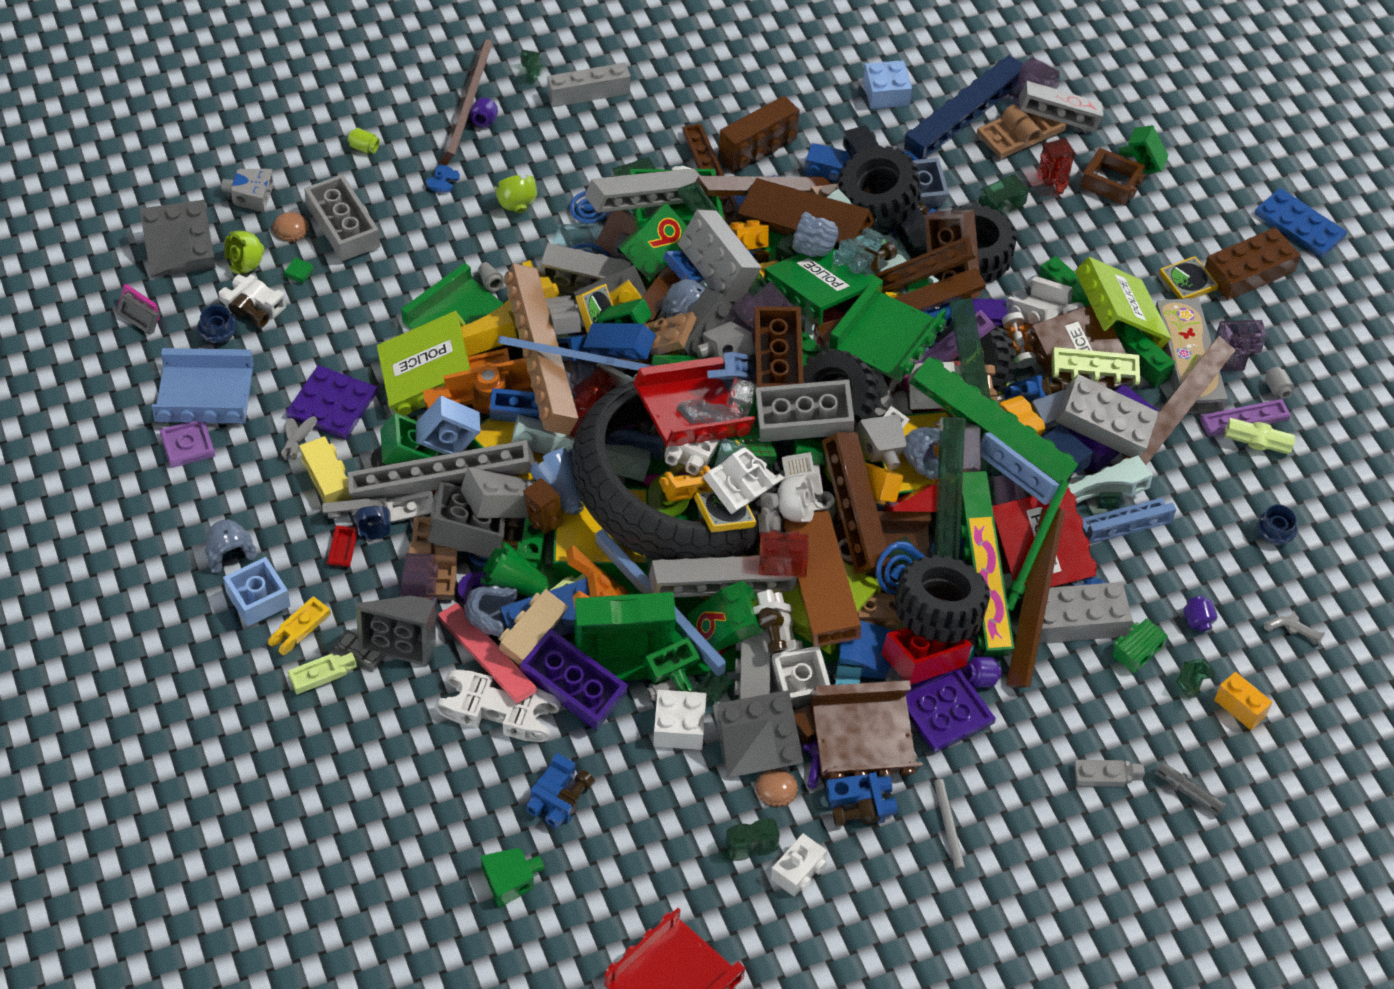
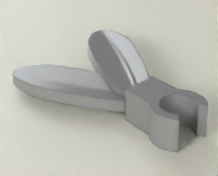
M316 417L308 418L299 428L293 418L287 420L285 429L288 441L285 448L281 451L285 460H287L289 454L293 460L297 458L298 442L314 428L317 422Z

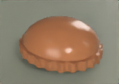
M286 212L279 215L272 225L274 235L284 242L299 241L306 237L309 230L307 219L296 212Z
M771 769L766 772L764 771L757 778L756 792L764 804L780 808L794 801V798L797 797L798 785L794 776L790 775L789 772L781 769Z

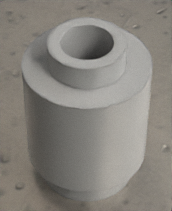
M1274 367L1266 373V383L1276 399H1287L1292 395L1295 386L1285 370L1280 367Z

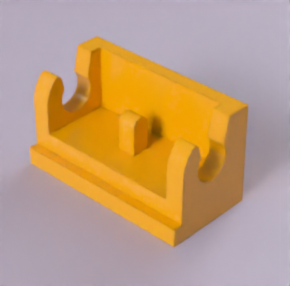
M702 466L703 471H699L695 476L688 474L674 477L671 472H665L666 478L661 477L659 483L668 501L694 498L696 492L712 490L703 478L711 470L709 466Z

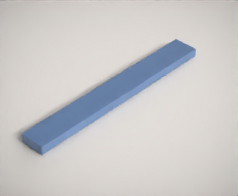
M604 530L598 531L596 533V545L641 594L652 593L650 579ZM675 607L676 632L683 639L689 637L700 658L718 677L725 672L726 661Z

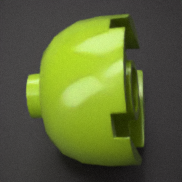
M515 175L498 182L499 187L495 186L494 190L499 204L509 211H515V213L527 211V208L535 202L537 197L534 177L526 175L527 179H521L520 175Z
M248 231L230 232L231 235L226 236L224 243L225 258L230 259L232 264L228 265L230 270L234 274H244L255 270L260 265L264 255L263 244L260 243L253 233Z

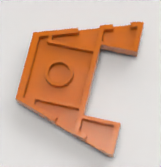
M572 545L566 551L568 565L587 576L590 597L629 595L623 586L619 585L576 547ZM578 591L573 596L574 609L575 598H583L589 596L581 591Z

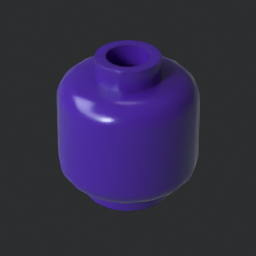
M479 98L470 109V120L477 127L487 128L494 123L498 114V107L489 98Z
M1197 596L1187 600L1183 613L1188 626L1191 629H1198L1199 632L1212 629V624L1218 618L1212 600L1204 596Z
M973 657L964 667V675L974 688H992L1001 677V667L992 657Z

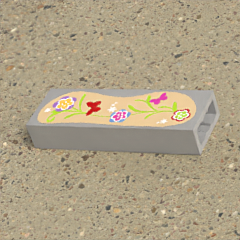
M1199 298L1157 300L1156 308L1172 338L1162 349L1175 361L1170 378L1174 391L1212 344ZM1220 371L1186 414L1224 411L1228 398Z

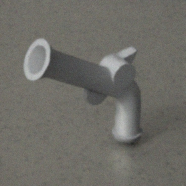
M1295 611L1292 612L1290 618L1281 616L1264 622V629L1268 632L1280 626H1286L1291 633L1298 632L1315 640L1318 645L1325 632H1317L1299 623V617Z

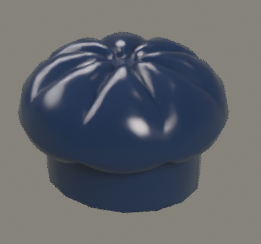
M211 305L202 311L200 320L197 323V332L203 340L218 344L232 338L236 332L237 323L228 308L223 305Z
M1279 504L1270 506L1257 520L1259 535L1262 539L1273 545L1290 543L1298 533L1296 515L1287 506Z

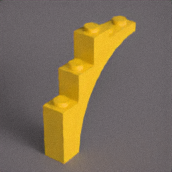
M530 260L522 263L523 266L538 270L545 298L559 296L556 283L552 284L549 277L543 278L538 267H533ZM510 299L492 313L461 326L467 356L505 345L498 343L499 336L518 339L516 335L518 330L515 326L514 314L511 311Z

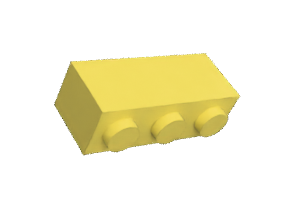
M325 436L299 445L301 459L323 502L332 503L352 500L349 494L348 477L344 474L346 472L342 460H337L334 445L332 443L329 444Z

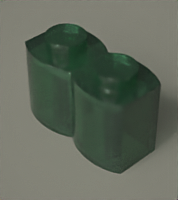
M764 818L755 821L751 825L737 824L727 829L725 846L730 860L742 861L752 857L754 854L768 855L778 850L780 833L776 820Z

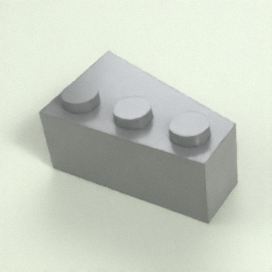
M468 467L460 490L477 518H528L523 490L536 481Z

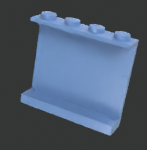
M162 348L163 371L157 404H152L154 422H246L254 367L252 350Z

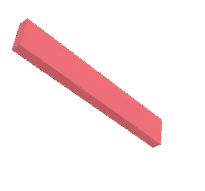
M458 603L437 614L439 621L487 673L493 677L516 704L537 692L536 686L506 654L499 650L497 644L487 634L467 620L465 610Z

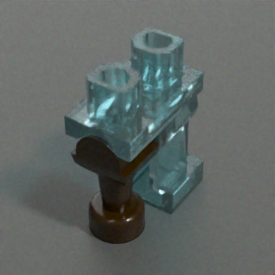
M867 227L862 230L861 236L840 241L839 249L834 252L833 262L839 266L842 264L848 266L850 271L855 274L861 273L865 276H870L872 270H878L879 261L894 259L897 256V249L891 242L881 245L883 235Z

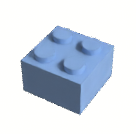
M904 60L865 63L863 83L870 109L910 106L912 86Z
M441 395L416 422V443L445 455L462 452L480 433V416L478 411Z
M267 557L223 577L226 593L247 627L290 607L288 590Z

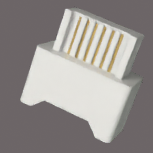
M811 452L782 457L784 470L780 471V474L784 479L781 483L792 476L807 475L806 478H810L812 481L814 493L817 495L823 494L819 465H813Z

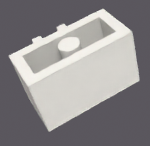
M803 833L772 867L771 880L795 897L800 890L804 892L812 882L811 878L815 873L820 874L827 865V861H825L827 850Z

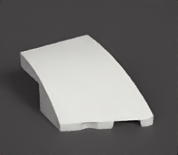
M745 447L732 454L722 464L708 471L703 476L731 515L784 479L781 474L774 475L766 469L767 464L761 459L756 458Z

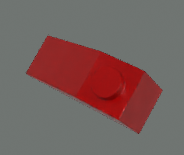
M935 479V484H926L897 499L896 503L892 502L884 506V511L957 512L958 484H949V479Z

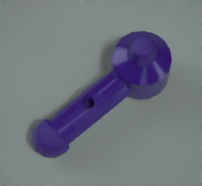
M816 740L811 744H805L803 750L809 753L812 758L807 784L810 789L817 788L820 774Z

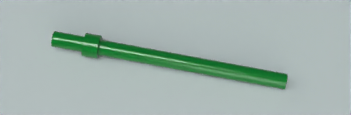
M1060 480V485L1050 502L1018 577L1010 586L1009 590L1011 592L1007 599L1009 611H1013L1019 595H1023L1026 588L1024 584L1068 488L1069 483L1064 480Z

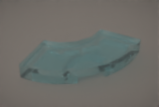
M701 399L684 401L679 403L677 407L678 411L692 425L742 418L727 406L720 403L718 405L706 403L705 400Z

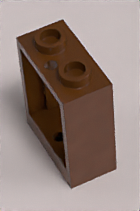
M1099 147L1083 173L1080 188L1126 205L1129 199L1134 198L1137 192V185L1141 186L1144 181L1145 175L1143 170L1145 165ZM1102 167H1105L1131 179L1127 186H1124L1097 174Z

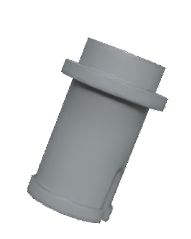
M672 679L656 685L650 684L646 688L647 697L651 702H657L658 690L678 691Z

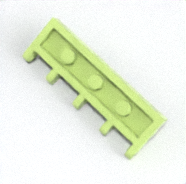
M1058 347L1052 349V378H1058L1059 372L1071 373L1072 380L1079 373L1092 375L1094 382H1098L1101 375L1114 377L1115 384H1120L1121 377L1133 378V385L1139 386L1140 384L1139 355Z

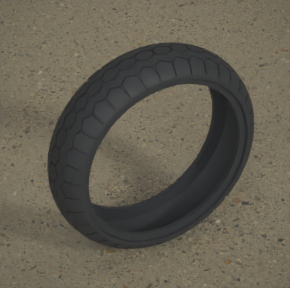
M634 381L614 388L594 403L581 421L575 435L572 449V472L583 504L594 520L611 537L625 547H629L630 550L642 556L645 555V557L652 560L740 557L760 543L758 514L761 513L760 496L751 502L750 507L756 520L755 527L711 532L706 522L689 521L667 515L650 507L632 494L612 469L606 453L605 439L613 432L628 425L653 421L633 384ZM770 441L777 455L770 472L777 475L780 474V471L784 470L783 462L774 441ZM781 482L769 489L767 493H777Z

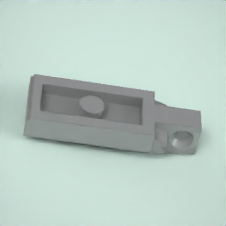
M765 492L760 495L761 513L758 514L762 556H774L783 552L781 518L778 508L779 500L776 493Z
M386 498L323 503V515H328L329 519L341 518L342 514L351 513L352 516H355V513L362 507H387Z
M1075 760L1074 762L1076 786L1125 787L1126 784L1132 783V780H1143L1145 774L1144 765L1130 764L1129 761Z

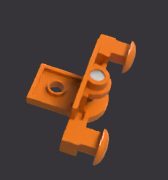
M506 348L469 356L468 361L471 370L444 375L443 378L446 386L423 390L427 410L441 395L464 406L473 404L474 410L490 415L492 388L526 392L533 391V388L531 387V379L527 372L525 358L510 361L508 349Z

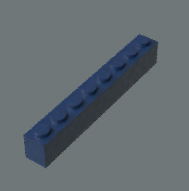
M1008 55L1003 60H999L994 67L986 70L980 78L973 80L967 88L960 90L958 95L947 100L941 108L934 110L932 115L927 119H923L914 129H910L904 137V149L906 151L909 150L920 160L929 157L1025 81L1028 66L1011 55Z

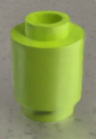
M355 128L354 131H350L348 142H350V147L369 154L370 152L376 153L380 144V138L376 137V134Z

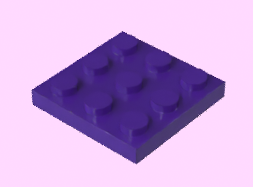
M318 365L286 411L287 418H293L299 423H303L310 417H316L315 429L347 440L378 393L377 386Z
M960 668L920 681L912 685L911 690L906 695L909 719L933 753L995 724L996 721L995 716Z

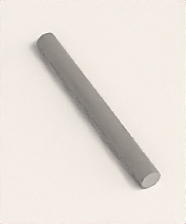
M938 779L934 781L955 871L959 872L965 869L944 780Z

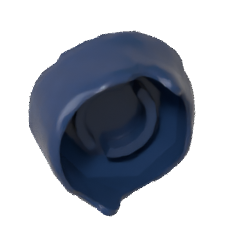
M367 506L360 508L355 513L354 522L360 537L364 535L367 539L374 540L383 538L391 532V512L387 507Z

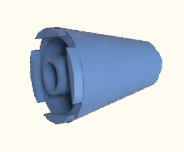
M561 448L542 457L544 461L539 465L536 461L530 468V473L537 481L542 478L559 494L561 508L566 514L576 515L582 512L585 505L579 496L574 482L572 451L569 449L567 452L566 448Z

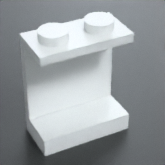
M1035 276L1031 279V295L1024 301L1014 297L1008 298V314L1020 312L1023 314L1024 322L1031 325L1063 314V309L1067 305L1072 304V287Z

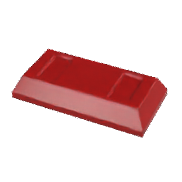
M335 525L327 565L351 567L358 534L357 527Z

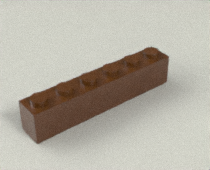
M836 432L822 440V445L855 574H875L877 561L887 546L858 434ZM889 555L886 556L882 564V570L885 569L887 562L890 560Z

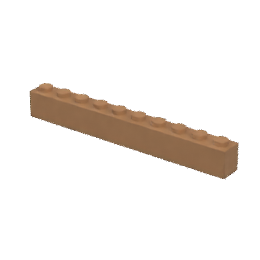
M513 263L510 270L505 273L504 284L507 287L519 339L559 347L538 270ZM522 348L543 429L569 435L579 418L561 355Z

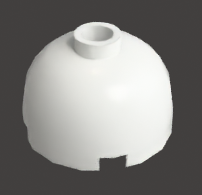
M796 475L787 478L780 484L776 493L779 500L778 508L785 519L792 522H810L814 516L815 509L810 510L811 502H815L814 488L811 479L806 478L807 475Z

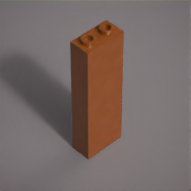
M829 511L814 512L810 522L800 523L783 519V534L788 553L792 555L797 574L796 583L813 647L861 639V623Z

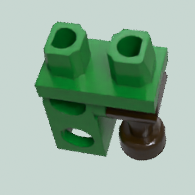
M505 518L504 531L506 535L502 541L509 543L540 571L546 535L540 529L529 528L532 524L529 518H525L523 540L516 541V533L520 532L522 522L517 518Z

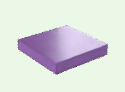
M192 421L159 429L171 468L216 457L205 422Z

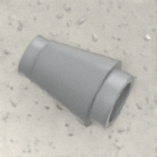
M482 263L478 270L484 287L492 292L500 290L504 285L503 275L489 263Z

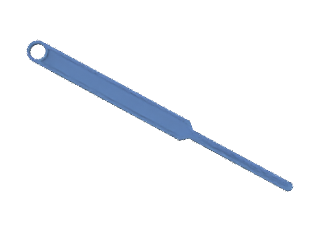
M499 336L498 341L500 344L633 370L653 366ZM722 380L725 387L733 389V386H755Z

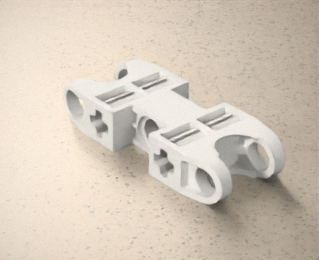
M452 670L448 673L446 682L456 688V691L460 692V694L455 697H447V699H438L435 709L442 716L460 724L478 728L483 718L502 723L503 735L524 741L544 742L548 740L551 731L536 718L543 714L557 713L561 703L555 696L536 688V693L516 704L505 691L493 688L492 676L473 671Z

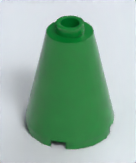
M505 541L500 542L502 545L501 549L496 547L483 569L487 573L486 577H481L480 579L481 583L486 586L496 585L501 588L516 589L517 594L532 597L537 592L541 594L545 589L548 590L549 588L548 578Z

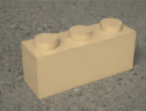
M547 589L541 595L538 592L529 602L531 607L526 612L522 610L514 620L515 626L511 630L507 628L499 638L501 641L499 650L519 666L548 630L553 629L567 612L568 606Z

